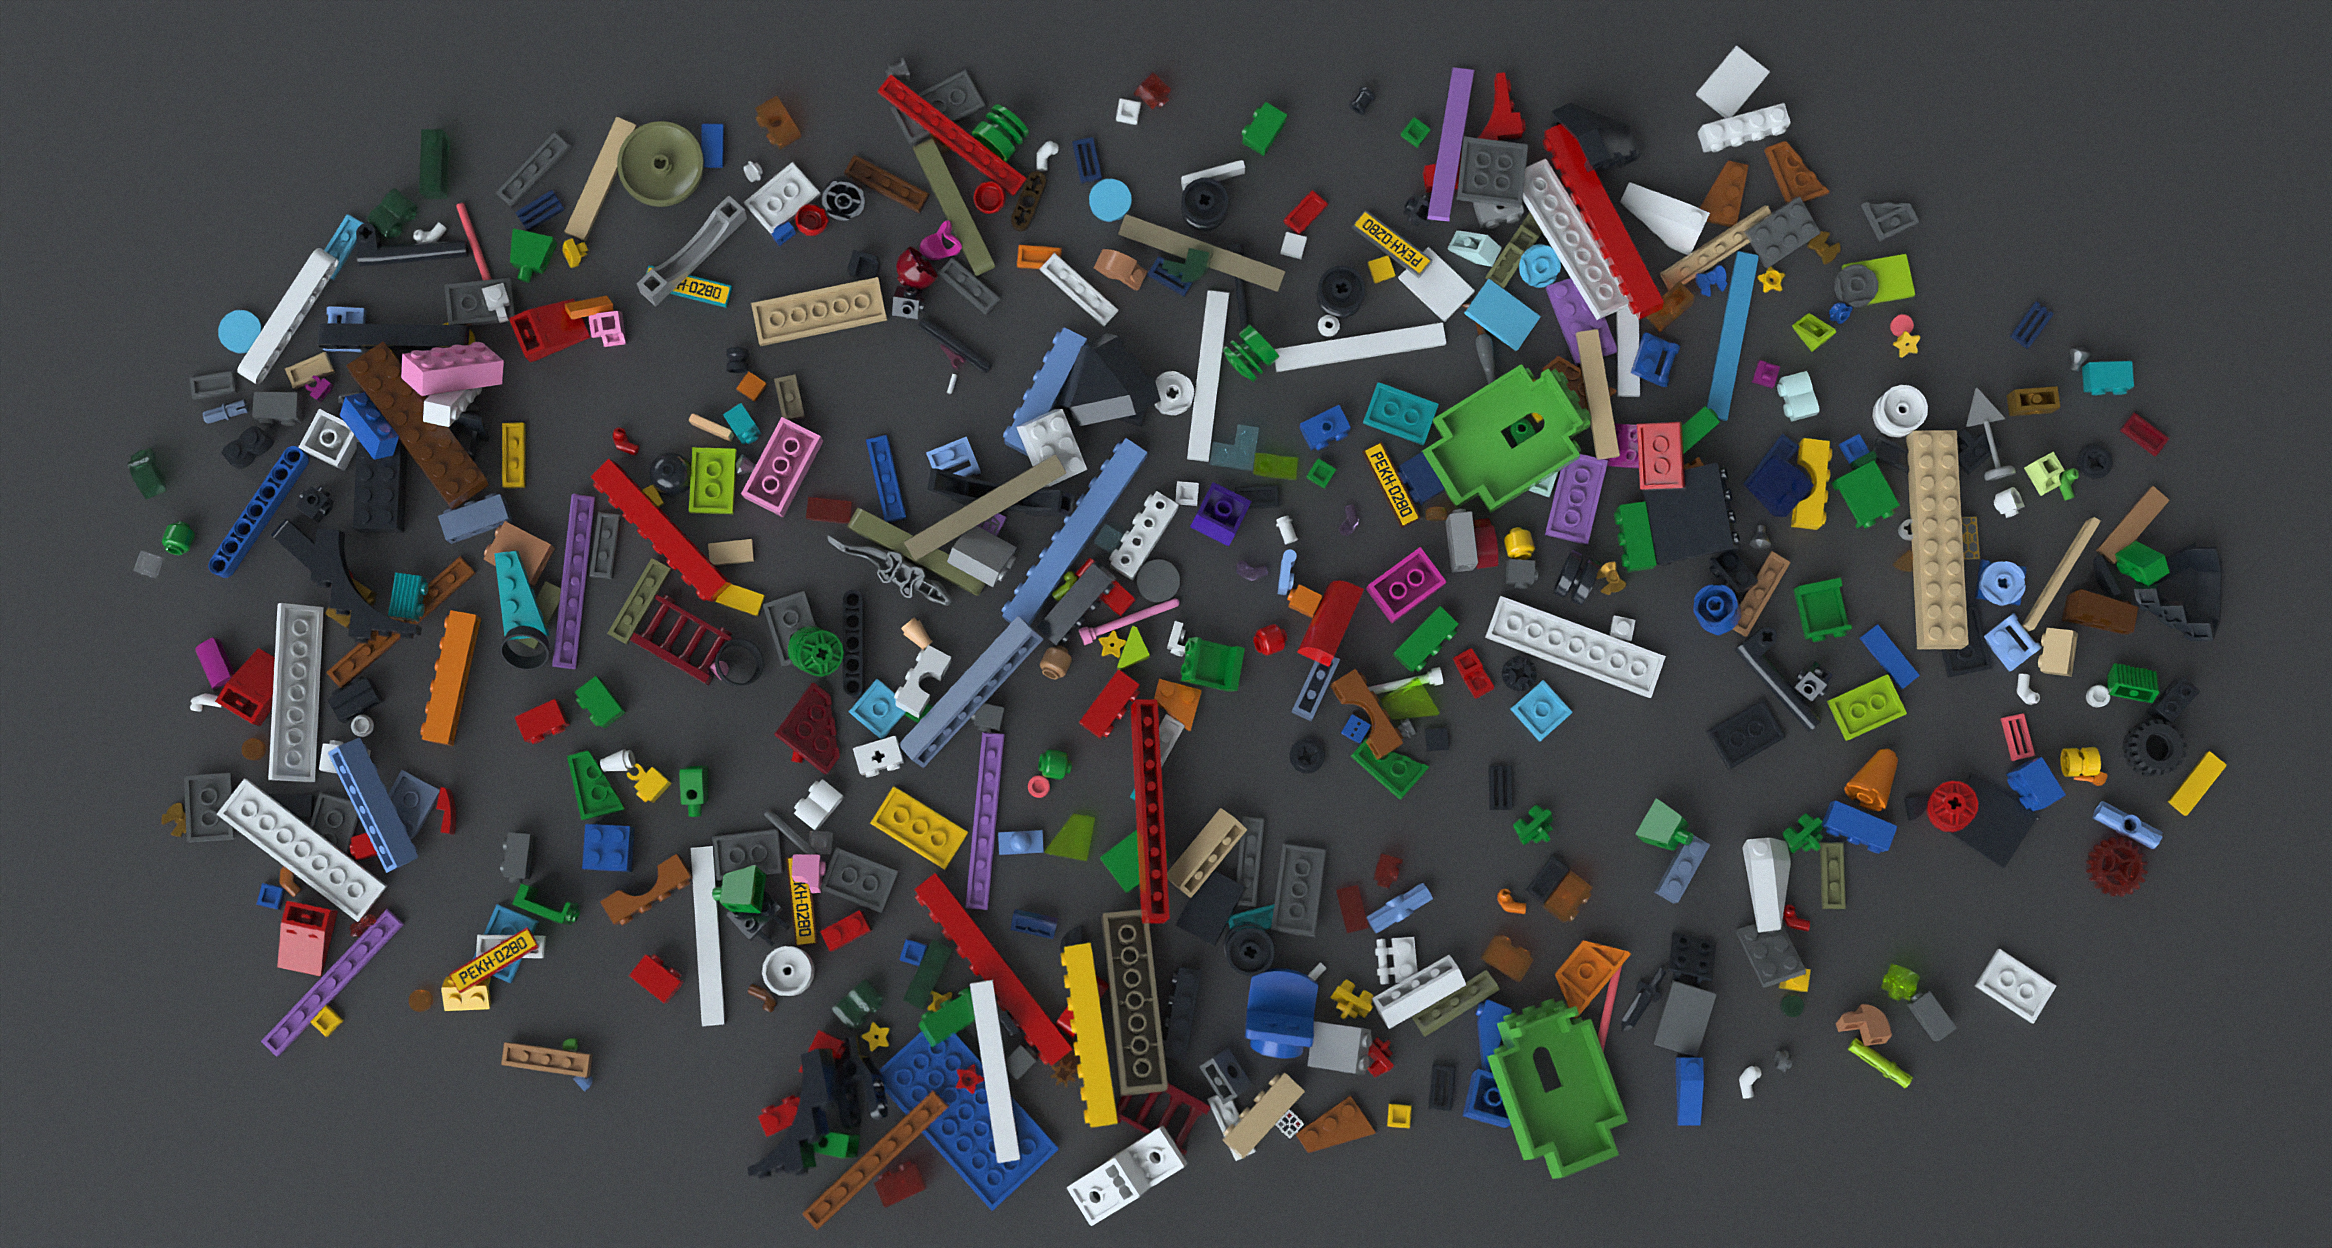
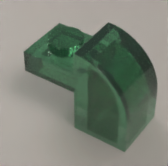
M1189 248L1185 264L1164 260L1162 268L1168 269L1167 274L1180 277V273H1183L1181 282H1196L1207 274L1213 253Z
M152 448L140 450L131 455V461L127 462L128 468L136 486L146 500L167 491L165 477L156 466V456Z

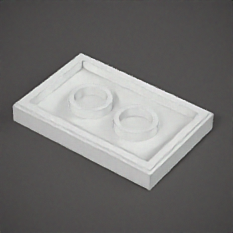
M1736 46L1696 95L1727 119L1734 116L1766 78L1769 71Z
M792 162L748 198L744 204L767 231L772 234L776 226L791 221L800 207L811 204L821 196V193Z
M1428 247L1423 253L1430 257L1433 262L1422 276L1418 278L1406 269L1398 279L1445 322L1475 290Z
M1997 949L1975 984V987L2030 1023H2034L2055 990L2056 985L2003 950Z

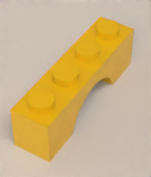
M1803 438L1799 442L1797 464L1805 468L1812 480V490L1807 499L1793 505L1791 527L1817 530L1822 524H1825L1826 512L1823 510L1824 503L1828 500V490H1825L1826 482L1830 478V469H1827L1828 461L1832 457V448H1829L1830 441Z

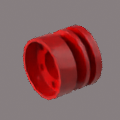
M1959 781L1945 782L1938 786L1931 794L1927 803L1926 813L1929 821L1941 831H1960L1974 819L1978 811V799L1970 786ZM1952 800L1956 801V806H1959L1955 810L1951 809V804H1948Z

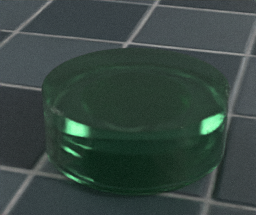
M1787 995L1781 1000L1780 1009L1788 1017H1797L1803 1012L1804 1003L1797 995Z

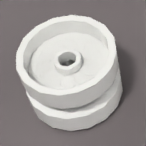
M1908 385L1895 386L1876 401L1873 407V420L1876 427L1883 434L1889 437L1900 438L1909 435L1923 424L1927 416L1928 405L1925 397L1918 389Z
M784 946L775 949L767 956L763 963L762 975L764 982L771 991L779 995L794 996L801 994L810 987L814 979L815 967L812 958L807 952L796 947ZM786 967H790L792 969L790 975H785L784 972L787 971Z

